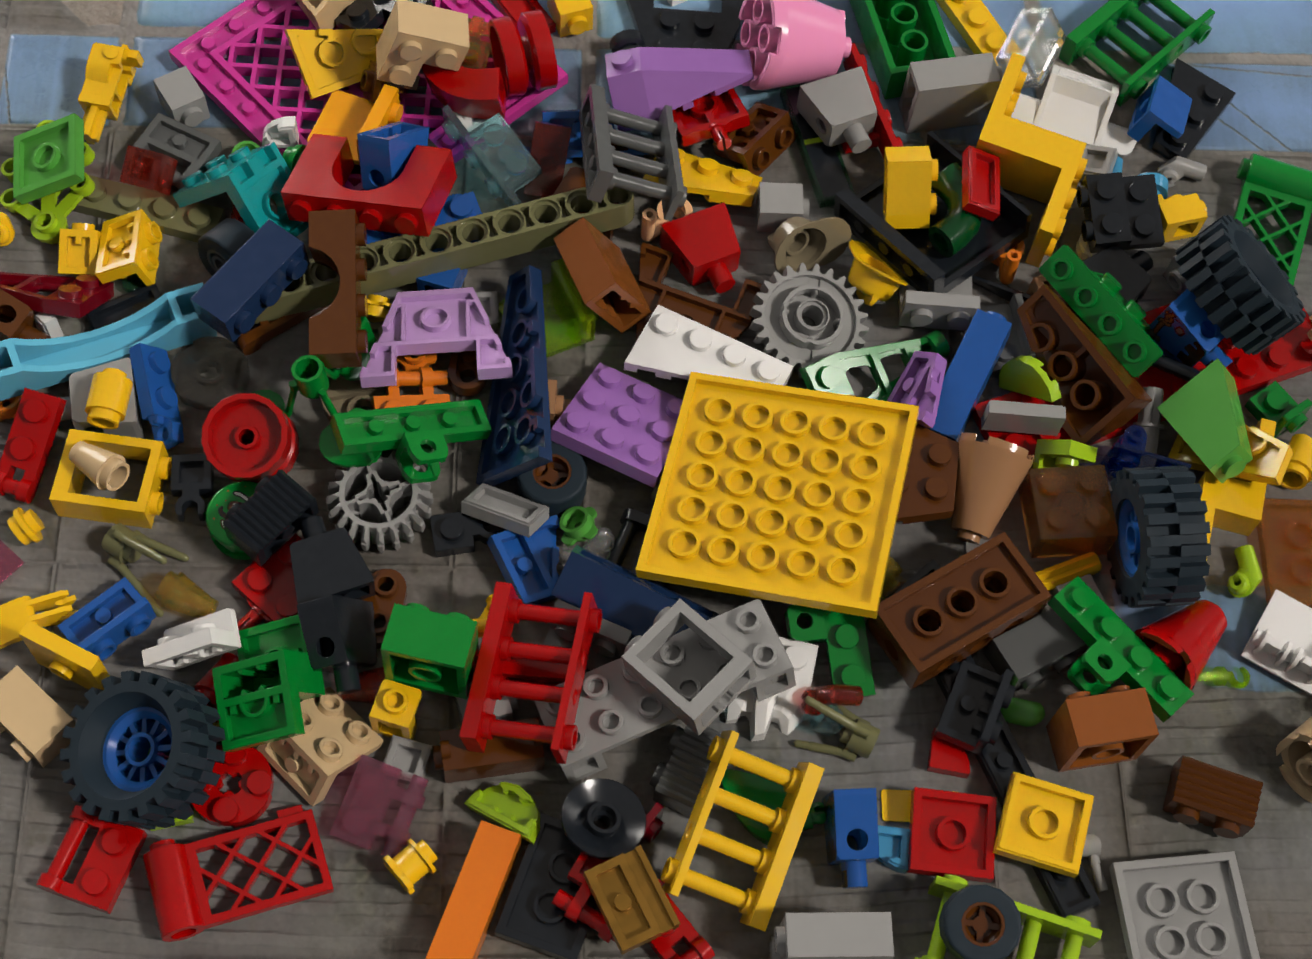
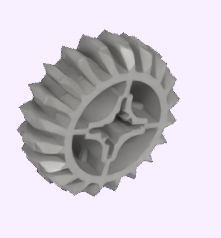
M395 450L389 454L388 458L383 457L382 454L377 462L372 463L370 466L349 467L347 471L336 469V481L329 482L328 491L331 495L327 496L326 505L330 509L328 513L330 522L336 524L335 529L345 528L354 544L361 540V547L365 552L370 549L372 544H377V549L382 554L385 550V544L392 543L393 548L398 551L401 547L400 539L404 538L412 543L415 539L413 531L423 532L425 529V522L423 520H428L432 516V510L429 507L434 503L433 494L429 491L431 483L411 484L407 482L400 472L395 458ZM420 465L414 467L415 470L423 472ZM382 479L392 480L393 482H387ZM367 483L366 488L362 492L355 494V499L350 500L354 492ZM374 491L377 492L379 499H382L385 503L386 511L383 510L381 503H378ZM411 501L407 509L400 516L393 519V514L398 509L405 507L404 503ZM371 519L376 520L379 523H371L364 520Z

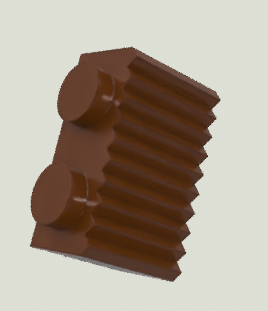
M1182 755L1173 764L1163 811L1171 812L1175 820L1184 824L1195 825L1202 823L1205 826H1211L1215 834L1225 838L1243 837L1255 825L1263 782Z

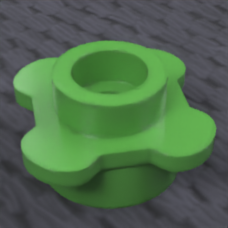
M574 506L562 514L559 525L564 532L561 538L564 545L573 546L577 541L592 540L597 536L598 528L595 526L594 521L597 517V512L594 508Z

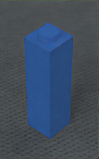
M977 309L944 376L935 425L933 428L927 429L958 442L959 436L964 432L1009 339L1012 323L1008 322L1003 315L994 311L984 312Z

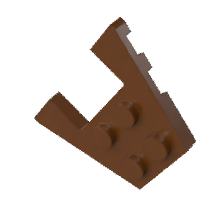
M643 242L640 251L639 288L652 313L637 323L636 341L657 305L663 306L735 340H738L749 328L752 321L756 319L750 316L749 312L756 305L753 299L757 292H761V283L746 278L733 308L717 304L664 285L663 281L673 261L674 253Z
M919 424L916 425L896 522L901 521L902 524H910L952 517L959 458L958 442Z

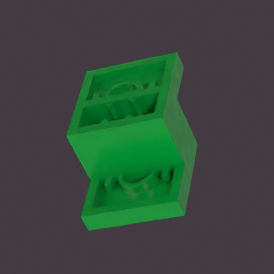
M298 614L240 630L239 635L242 647L237 649L239 661L212 668L217 710L221 717L219 725L220 728L224 729L226 740L222 741L223 751L235 752L305 734L300 701L325 695L323 675L321 671H314L311 667Z

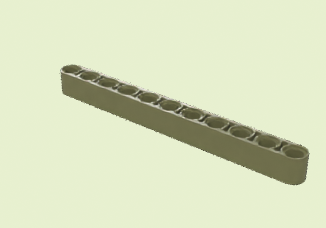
M586 187L434 226L429 237L404 234L367 244V246H360L361 258H366L367 269H370L367 271V281H361V294L366 293V295L415 283L418 277L456 268L463 270L556 245L553 238L582 217L601 233L624 227L633 220L635 215L634 192L613 187L612 190L607 189L602 202L599 203L588 200ZM507 231H515L513 233H506ZM472 240H480V241L474 242V243H471V242H470V241H472ZM436 248L444 249L441 252H432ZM309 259L310 264L307 266L305 273L299 279L293 280L285 288L279 300L273 306L267 307L256 318L255 324L331 305L339 291V276L330 268L315 263L314 259ZM401 259H407L406 261H403V262H397V261H399V260H401ZM334 278L331 281L323 282L326 279ZM291 288H297L296 290L286 292Z

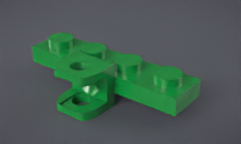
M480 399L334 413L330 421L341 455L397 449L395 458L404 479L411 484L431 482L438 479L440 474L439 462H445L448 456L447 443L488 439L492 431ZM413 464L424 465L426 471L419 472L415 470Z
M1079 576L1074 578L1047 603L1090 647L1072 664L1067 674L1068 678L1080 691H1089L1091 696L1102 694L1118 678L1126 685H1129L1130 689L1145 687L1152 712L1163 723L1194 695L1177 675ZM1083 672L1091 673L1095 678V683L1087 682L1083 677Z
M790 605L784 614L787 639L810 644L826 643L834 700L839 701L876 695L864 617ZM805 618L809 622V628H800L797 624V619Z

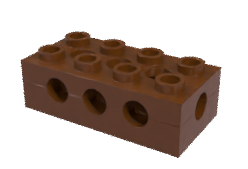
M1003 532L881 601L877 618H868L866 626L912 690L987 646L993 638L1040 615L1052 595L1008 535ZM921 627L927 628L930 632L923 630Z

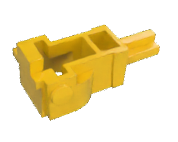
M97 42L92 45L86 64L85 81L78 97V102L85 112L83 117L84 140L89 144L99 143L106 119L117 121L127 86L131 87L136 73L135 67L142 68L144 59L140 52L129 49L128 45L122 44L120 47Z

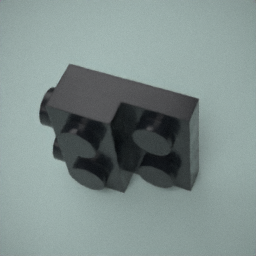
M1122 172L1085 176L1081 185L1077 187L1076 198L1078 207L1084 210L1085 220L1082 221L1081 232L1083 241L1089 244L1090 253H1099L1114 245L1120 246L1123 250L1163 246L1165 239L1154 174L1123 177Z

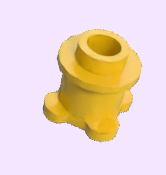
M410 838L406 841L408 846L395 857L391 858L387 854L382 858L385 862V867L409 895L415 892L413 887L417 881L428 872L432 874L436 872L433 863L438 858L423 839L416 844Z

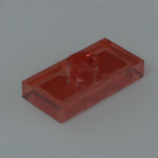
M535 121L523 190L524 194L539 197H548L554 194L563 180L572 129L570 126Z

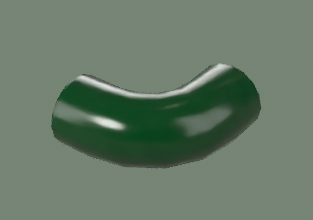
M956 162L942 170L938 174V181H933L931 184V189L946 205L947 213L944 218L928 229V236L936 251L946 258L955 255L979 232L982 217L962 210V167Z

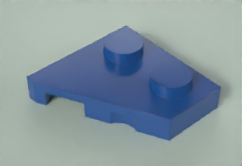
M557 514L549 516V519L529 538L506 530L491 535L487 541L506 583L513 584L518 598L522 599L524 604L539 605L556 598L551 593L559 578L556 570L559 562V547H556V530L559 527Z

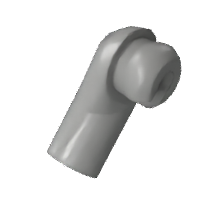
M1174 156L1158 168L1157 173L1164 175L1168 179V188H1171L1183 176L1199 182L1202 181L1207 172V165L1182 156Z

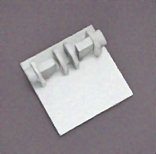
M1276 589L1240 656L1312 695V608Z

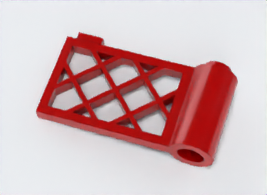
M302 804L277 811V819L187 844L176 843L174 839H164L149 846L150 851L143 855V862L162 941L174 942L184 940L211 927L334 892L312 809L303 811ZM306 823L310 837L301 851L281 841L289 827ZM278 831L275 837L268 834ZM259 837L270 843L259 863L239 853L247 839ZM232 843H236L233 849L226 846ZM311 846L313 847L315 858L307 855ZM276 847L297 858L286 877L265 867ZM215 848L228 855L217 875H214L200 867L197 853ZM234 859L254 869L243 889L222 879ZM302 861L319 869L322 883L305 888L291 880ZM260 873L281 883L274 897L261 900L249 893ZM203 877L212 881L207 891L205 889ZM218 885L238 895L230 910L212 915L209 899ZM287 887L294 890L293 892L283 894ZM244 900L251 902V904L241 906Z

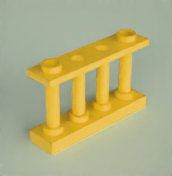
M733 730L722 731L721 736L716 735L709 746L706 758L711 761L676 855L674 858L669 857L667 859L660 880L665 882L663 890L667 894L678 897L684 885L739 907V913H742L740 923L765 932L825 768L810 762H798L796 768L792 767L788 770L735 748L740 733ZM728 763L782 785L783 790L787 792L782 807H777L773 810L719 788ZM713 804L769 826V831L772 832L767 848L763 847L761 850H758L704 828ZM698 844L753 866L754 872H757L752 889L747 888L743 891L689 869Z

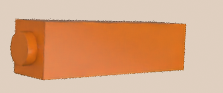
M481 820L425 959L478 958L522 846L521 834Z

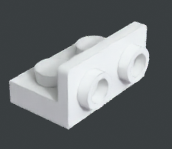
M226 608L166 629L164 637L157 640L158 645L141 651L144 667L177 670L241 648L235 610Z

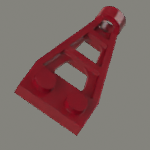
M0 272V289L28 305L32 310L41 313L80 319L114 297V282L102 284L95 275L84 274L77 277ZM40 291L53 292L48 296L36 294Z

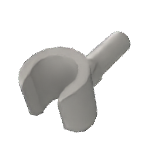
M1087 834L1082 857H1088V863L1098 892L1108 890L1099 858L1101 854V840L1095 834Z

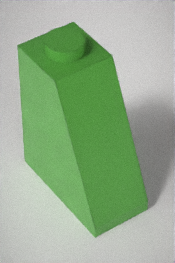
M1218 358L1157 407L1160 413L1221 483L1239 475L1244 470L1246 464L1253 459L1235 379Z

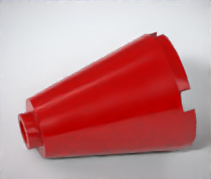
M1198 600L1194 604L1183 607L1135 630L1134 633L1192 691L1227 627V619L1223 610L1217 604L1208 600Z

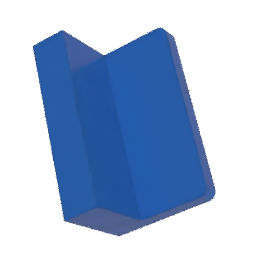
M1160 75L1138 97L1127 134L1138 142L1157 124L1179 139L1184 134L1192 98Z

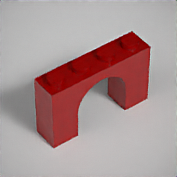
M313 134L282 188L281 195L288 218L292 221L309 222V211L355 209L359 223H365L366 230L429 237L457 179L451 149L416 145L403 172L393 182L373 190H351L344 187L355 166L348 138Z

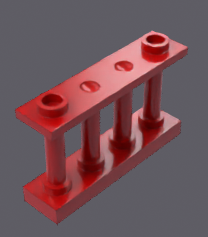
M496 581L459 734L468 751L484 753L487 739L492 740L494 736L550 743V749L557 763L566 764L568 751H574L577 744L578 727L574 723L593 633H599L602 625V609L597 607L593 593L584 592L580 610L524 604L522 599L518 598L512 583ZM520 620L575 626L576 632L572 648L514 641V638L511 637L514 623L518 624ZM512 658L568 665L564 687L505 680V676L502 675L505 661L510 662ZM502 697H511L560 704L555 727L496 719L495 714H493L496 700H501Z

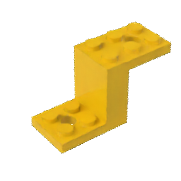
M1012 52L976 148L1000 157V185L1003 189L1047 204L1025 263L1039 268L1044 255L1052 256L1057 240L1061 236L1066 222L1065 218L1075 198L1076 188L1079 180L1082 178L1088 159L1082 158L1086 143L1011 117L1028 74L1021 71L1026 57Z

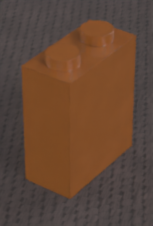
M584 217L569 225L563 232L553 238L584 304L619 332L624 333L652 313L620 248Z

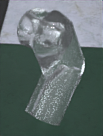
M598 527L596 535L588 540L582 548L606 558L615 544L613 532L607 527ZM563 547L562 566H565L574 547Z

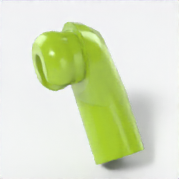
M1253 545L1240 546L1234 550L1239 569L1227 581L1228 591L1234 597L1244 598L1251 595L1262 581V573Z

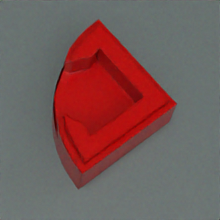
M934 728L931 733L927 771L967 779L970 775V763L964 748L933 736L936 729Z

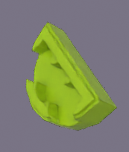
M1020 355L1002 366L999 373V388L1049 402L1062 398L1056 379L1053 381L1049 379L1047 373L1041 368L1044 364L1040 360L1032 356Z
M500 782L499 785L491 786L483 791L481 789L476 790L465 801L464 804L470 810L505 829L521 834L522 839L534 845L540 831V812L535 800L519 785Z

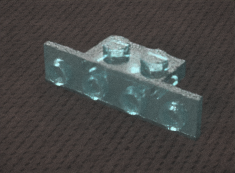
M449 105L443 107L444 123L441 124L443 130L452 142L458 140L464 147L465 151L462 153L473 170L479 168L486 176L484 183L493 197L498 198L501 196L508 207L521 204L522 202L515 192L541 175L542 169L500 113H497L471 132H468Z

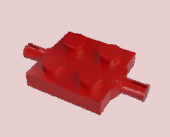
M734 88L717 96L707 94L693 101L694 107L685 111L681 107L672 111L674 122L677 123L676 134L683 147L713 138L719 150L723 151L724 146L727 150L732 144L727 133L750 126L749 114Z
M297 534L265 564L259 566L255 561L252 562L231 582L233 588L247 600L251 609L237 622L239 631L257 626L262 621L268 623L298 614L289 547L293 542L302 540Z

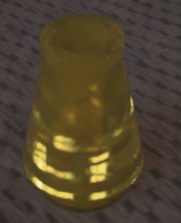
M169 571L160 583L154 597L155 600L162 603V608L196 618L215 613L219 605L218 600L211 597L183 572L176 574L173 571Z

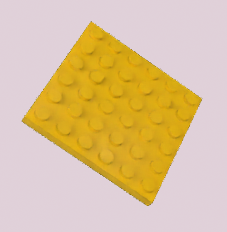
M691 372L637 562V578L876 619L917 425L919 406Z

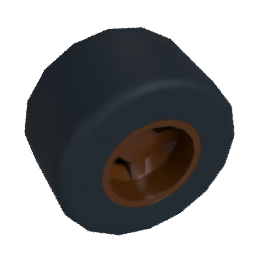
M551 442L552 462L517 476V487L519 496L550 507L549 516L557 514L558 518H560L567 509L581 505L586 495L587 467L579 453Z
M987 884L970 885L953 893L944 903L939 917L940 936L946 948L958 959H1004L1018 945L1022 932L1021 915L1013 899L1001 889Z

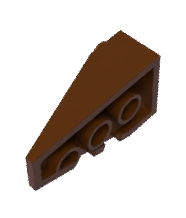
M1043 284L1017 309L1031 351L1035 352L1037 359L1044 364L1041 368L1047 373L1051 381L1056 379L1062 398L1053 403L1054 405L1066 407V420L1062 427L1072 440L1090 445L1124 426L1152 401L1138 381L1130 375L1109 349L1047 285Z

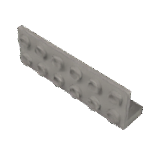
M755 599L707 620L754 660L757 677L742 692L752 688L760 702L796 686L793 665L761 600ZM688 628L674 634L645 664L690 702L729 661L693 630ZM622 657L585 673L574 723L578 727L577 744L574 751H568L566 764H560L569 784H572L608 768L602 753L680 719L627 673ZM565 682L558 684L556 686L564 687ZM534 701L543 724L555 727L560 704Z

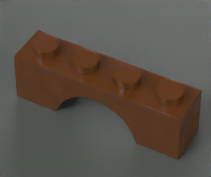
M355 209L309 211V249L314 262L330 268L340 278L339 291L332 304L323 312L309 318V355L318 357L327 368L362 367V353H368L367 330H361V317H367L368 315L366 293L361 294V281H367L366 258H361L360 246H367V231L365 223H359Z

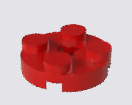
M222 745L216 746V749L223 751ZM253 747L235 752H226L224 763L215 762L212 772L221 775L217 785L206 784L203 789L210 797L204 805L192 803L198 815L204 821L214 826H234L236 828L254 822L264 814L272 799L274 776L267 759ZM236 776L241 778L238 782L239 792L234 794L229 790L223 794L220 791L224 786L223 780L225 778H234Z

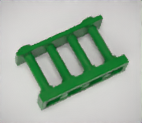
M1109 0L1066 36L1058 58L1068 66L1079 56L1081 58L1087 57L1122 85L1115 102L1121 107L1130 98L1137 99L1145 91L1148 83L1195 42L1199 45L1208 37L1212 30L1209 25L1215 11L1210 8L1195 20L1171 0ZM1143 3H1151L1185 30L1174 38L1139 11L1138 8ZM1122 20L1124 22L1130 21L1164 48L1155 56H1152L1120 31L1117 25ZM1101 38L1103 40L1108 38L1141 64L1142 67L1131 75L1095 46L1096 42Z

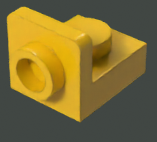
M72 223V229L60 228L58 274L75 276L84 274L95 275L101 232L95 230L94 224Z
M384 679L369 714L372 730L391 738L393 735L413 740L417 730L415 714L422 698L421 690Z

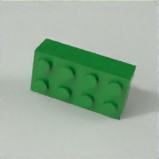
M849 0L884 99L901 97L910 62L956 57L935 0Z

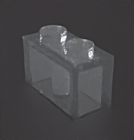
M1052 7L1021 9L996 57V61L1001 67L1003 74L1012 52L1026 57L1021 71L1028 74L1022 88L1042 86L1065 41L1066 36Z

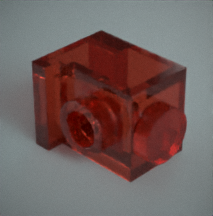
M128 145L119 182L169 196L178 160L162 153Z

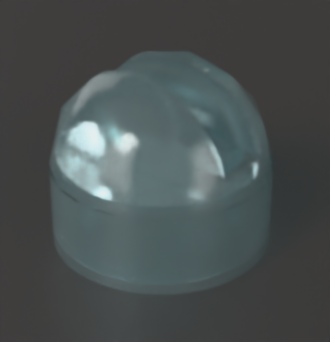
M826 699L820 701L843 715V712L837 705ZM814 708L809 717V727L826 736L837 734L843 727Z

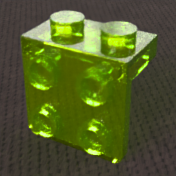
M563 258L551 262V282L542 285L547 358L595 340V322L599 320V315L584 304ZM505 299L499 303L501 316H503Z

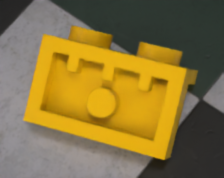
M142 209L103 222L95 276L102 284L117 279H124L135 273L146 286L155 284L156 272L159 267L158 257L160 242H162V232L159 225L155 221H151Z

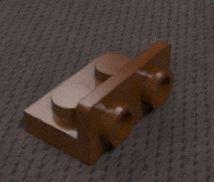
M756 102L747 111L750 126L727 133L732 141L731 146L727 150L724 146V150L721 151L714 142L713 147L717 156L742 163L745 170L759 176L796 140V134L788 111Z

